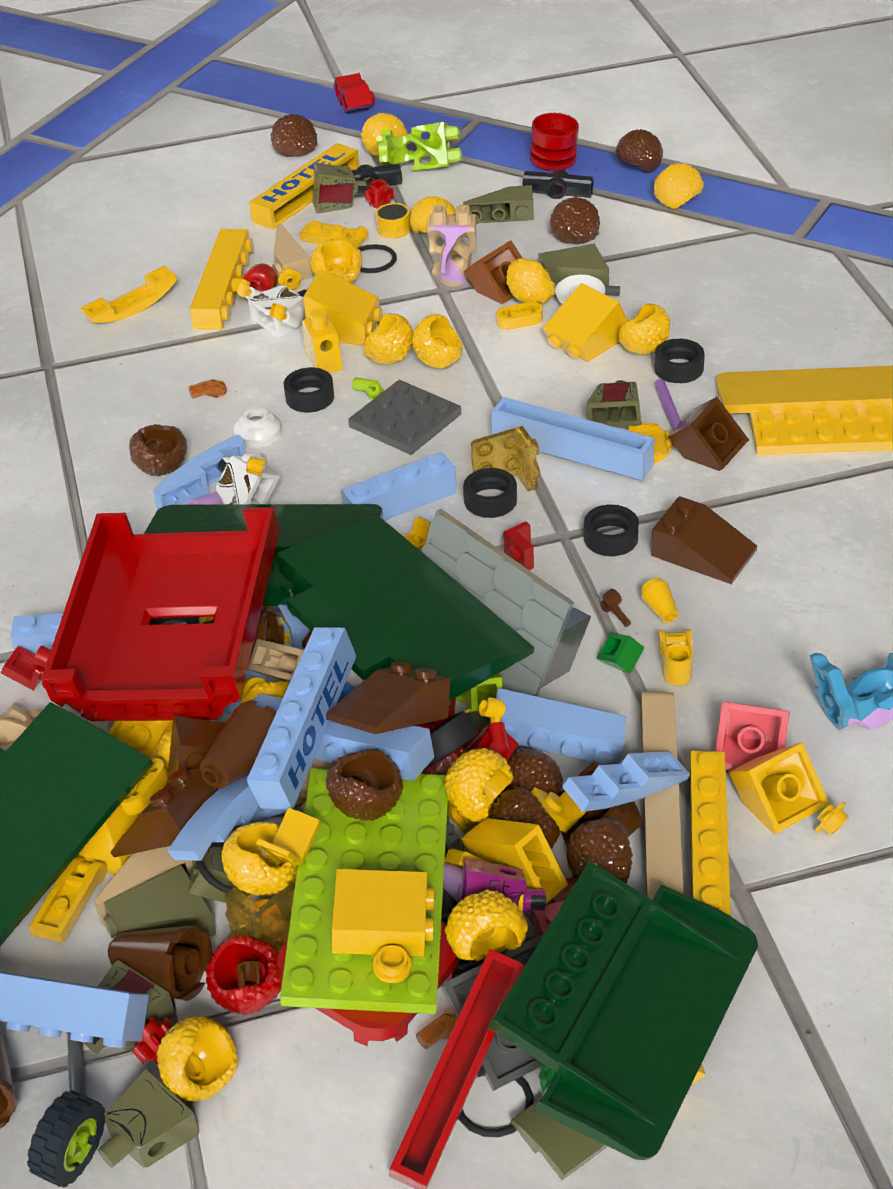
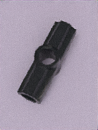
M399 163L377 167L363 164L357 170H352L355 181H366L367 189H369L368 185L374 180H384L390 186L399 185L403 182Z
M561 169L555 170L552 173L525 171L522 186L532 185L533 193L548 194L553 199H561L564 196L591 198L594 179L591 176L569 175Z

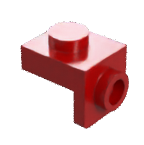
M525 521L503 532L504 553L528 570L534 568V546L531 544V525Z
M17 646L3 666L1 674L34 691L41 681L45 668L33 662L35 654Z

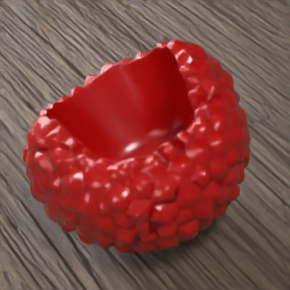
M231 935L227 940L223 941L208 960L206 969L207 990L216 1004L229 1012L243 1015L254 1014L265 1008L266 1005H270L271 1001L277 998L282 988L278 978L279 952L275 950V946L249 935ZM244 961L257 962L260 968V984L256 985L254 981L244 982V987L239 988L237 964Z

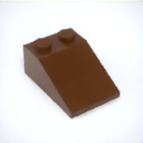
M681 496L675 500L652 529L651 556L731 585L757 551V545L708 506Z
M393 662L389 668L376 670L326 713V720L372 734H380L447 719L450 678L436 675L437 671L434 669H413L411 663Z
M200 767L191 770L182 768L169 776V783L162 790L151 796V803L111 850L110 853L113 858L171 846L189 819L207 799L217 792L215 787L208 785L203 780Z

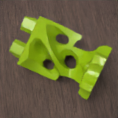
M439 122L412 127L410 134L394 137L392 130L382 129V136L376 137L379 149V162L383 165L397 163L401 165L414 161L413 171L452 167V163L463 160L461 148L450 149V140L460 139V128ZM429 132L430 138L422 139V133ZM414 143L417 146V150L410 152L407 149V144ZM428 156L431 157V161L429 163L421 162V159L426 158Z

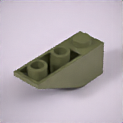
M532 185L510 186L463 202V205H469L471 214H476L477 223L534 220Z

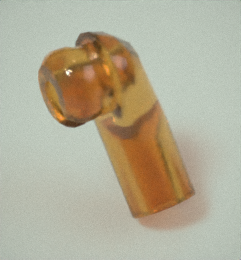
M214 379L188 386L192 399L203 395L221 398L227 392L226 384L223 381Z
M444 1013L416 1033V1038L424 1049H428L440 1039H449L457 1021L455 1014Z

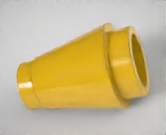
M653 578L644 583L641 587L642 600L664 623L676 620L679 612L668 583L661 578Z

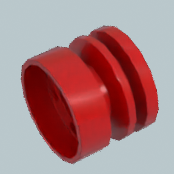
M551 112L535 117L532 121L531 162L535 166L549 171L565 170L572 167L576 162V143L579 132L577 120L567 114Z

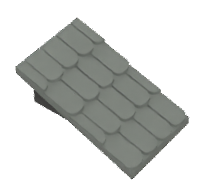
M443 509L437 510L430 524L429 534L421 552L534 646L533 654L499 674L502 676L503 689L538 697L542 687L570 671L591 616L574 608V601Z

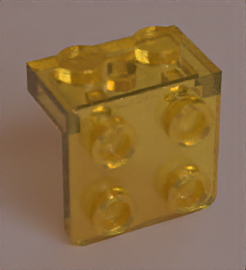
M523 426L478 438L471 442L473 472L484 468H499L508 471L513 476H517L527 492L538 489L537 477L540 476V468L536 455H539V446L536 439H532Z
M296 880L261 907L257 906L237 887L225 894L227 908L225 915L229 921L230 933L228 936H253L256 939H261L268 942V944L274 945L275 950L279 951L288 940Z

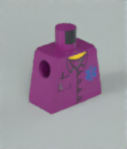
M464 858L461 900L471 894L490 890L498 891L505 897L510 898L512 902L517 904L519 911L523 914L524 911L545 910V889L526 888V878L521 869Z

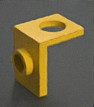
M288 808L272 844L258 839L256 844L269 854L302 867L321 821Z

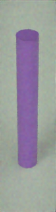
M658 379L655 382V387L674 431L682 421L665 381Z

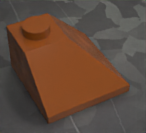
M512 240L479 259L463 272L476 292L500 304H504L513 298L506 284L508 266L512 261L520 259L522 256Z

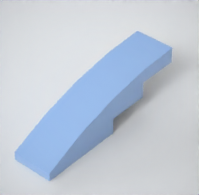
M239 435L229 438L194 457L170 474L153 490L157 510L167 505H183L191 499L209 494L208 486L218 482L222 475L217 469L219 461L224 457L230 458L233 455L243 456L245 454L244 440Z
M670 751L627 754L621 764L599 765L592 775L569 777L562 788L581 811L586 812L610 808L650 796L687 780L691 774Z
M248 776L225 788H220L189 819L167 850L174 860L201 861L212 842H225L235 825L249 824L259 805L247 782Z

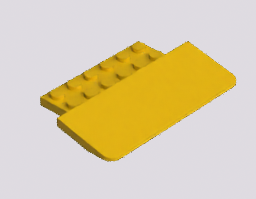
M893 366L724 372L716 376L719 400L730 414L749 413L757 455L893 450Z

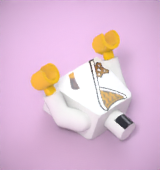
M242 278L236 279L233 289L237 291L239 296L248 299L251 319L278 338L291 329L298 328L302 321L306 319L303 297L307 290L303 289L295 293L288 287L281 285L260 292L250 287V282Z
M245 453L243 456L233 455L230 458L224 457L219 461L217 469L222 475L216 485V491L222 498L223 504L267 503L280 475L266 467L267 456L264 453Z

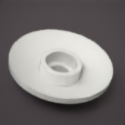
M573 275L561 280L557 284L555 295L558 301L563 304L580 283L605 294V286L596 277Z

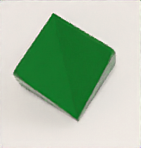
M611 632L596 659L623 672L631 673L645 647L631 636Z

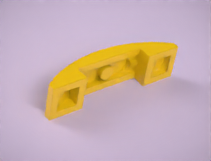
M164 265L144 275L146 284L109 303L101 297L81 307V312L93 323H107L125 319L143 311L158 301L174 285L177 277Z

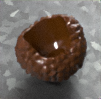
M288 114L278 119L273 125L270 134L274 150L285 157L306 155L314 151L318 143L315 128H313L312 122L298 114Z
M642 129L632 130L625 134L619 140L616 148L617 158L622 163L625 162L638 166L646 173L656 170L660 166L663 157V148L658 137L650 131Z
M575 196L562 200L555 206L551 214V233L558 240L566 243L584 244L594 240L599 234L600 229L598 210L594 204L581 197Z
M160 424L145 426L135 432L130 438L129 450L131 461L142 472L151 476L158 477L167 473L170 474L185 460L187 440L182 431L174 426H162Z
M531 748L515 750L511 754L507 764L511 768L510 771L513 772V780L501 793L509 788L511 789L512 786H521L529 792L536 787L548 794L553 792L559 796L563 786V778L559 766L556 765L552 758L541 751Z
M379 749L361 750L358 753L355 752L339 757L337 761L332 762L331 769L327 771L326 789L329 791L328 795L331 797L335 807L347 817L362 821H373L386 816V813L396 806L404 789L400 770L397 768L396 763L392 761L389 755H385V752Z
M512 786L511 789L509 788L497 797L490 811V819L539 824L551 849L560 835L559 826L549 816V813L545 812V808L541 807L542 804L538 802V798L521 786Z
M608 818L592 819L579 825L570 834L567 846V862L570 871H572V876L578 880L590 860L627 884L633 863L631 860L633 853L629 846L630 841L625 826L618 821Z

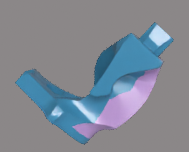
M822 653L809 655L817 683L813 687L814 693L820 699L822 707L834 727L841 730L850 725L857 724L871 730L893 719V653L888 654L880 668L869 670L858 677H854L848 687L845 686L841 670L837 666L832 665Z

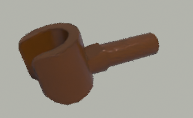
M609 589L602 596L601 609L604 612L611 611L625 627L630 626L631 621L618 606L622 602L621 595L615 589Z
M244 961L237 964L239 988L244 987V982L254 981L256 985L260 984V968L257 962Z

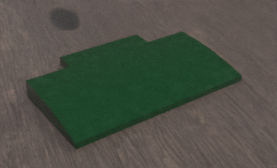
M380 516L356 521L329 530L277 553L279 572L301 592L287 600L288 610L311 632H313L314 628H345L356 654V659L351 669L362 680L367 679L378 669L391 667L393 662H408L412 664L413 669L430 668L437 671L436 675L450 678L449 701L534 653L533 645Z
M51 702L7 751L0 748V946L153 766L150 758L95 725Z

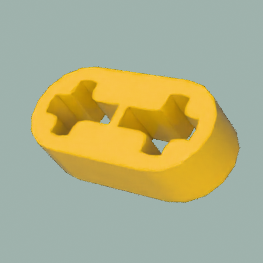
M527 302L502 307L496 312L497 326L501 329L509 330L539 324L543 320V306L537 302Z
M151 758L153 766L121 802L120 806L125 814L134 815L144 811L151 803V796L162 790L167 784L168 770L162 759Z

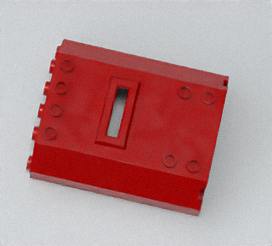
M274 507L244 508L243 516L248 531L133 534L126 512L97 513L41 678L50 700L62 707L67 703L81 710L80 716L91 722L173 720L174 716L200 720H217L223 714L224 708L230 703H236L241 698L280 532ZM214 617L212 624L150 625L151 618Z

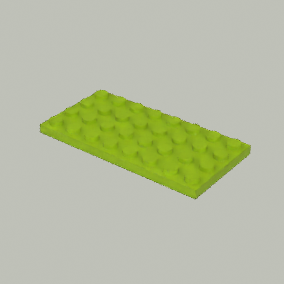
M311 768L305 814L319 819L321 824L302 867H297L280 995L281 1006L436 1014L448 807L444 786L446 775L419 774L414 781L402 779L404 789L396 806L387 812L386 816L377 820L362 821L347 817L335 807L331 797L328 795L329 791L326 789L327 771L330 769ZM337 869L427 872V888H434V910L426 911V918H433V941H425L424 957L409 956L412 962L411 972L403 981L387 983L377 978L373 972V959L375 955L332 953V918Z

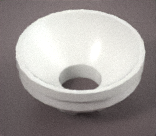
M263 408L248 409L234 423L233 434L234 436L239 435L244 440L245 447L260 448L276 442L282 434V426L279 418Z

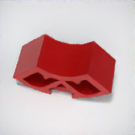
M360 73L335 77L333 87L340 106H344L345 112L372 107L375 104L374 93L369 90L368 84H366L365 80H362Z

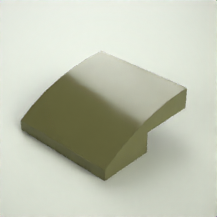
M540 1099L511 1120L512 1125L535 1154L539 1151L561 1180H564L608 1147L534 1111Z

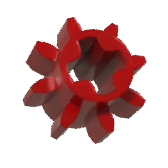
M384 180L372 181L368 185L369 189L365 190L366 201H369V205L377 209L382 205L391 203L390 199H394L393 188H390L389 183L387 184Z
M154 1017L145 1021L142 1041H136L135 1047L131 1050L142 1064L147 1060H153L158 1065L157 1051L159 1050L161 1039L174 1026L167 1017L162 1022H157Z

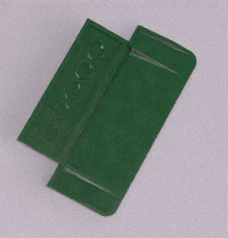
M376 504L167 505L156 511L144 534L248 531L243 516L244 508L274 507L280 532L262 606L287 605L289 598L301 592L279 572L277 553L309 538L356 521L375 516L383 518V511Z
M589 860L488 1028L555 1071L534 1111L633 1159L648 1160L659 1152L758 948V941L751 929L717 908L662 884L651 900Z

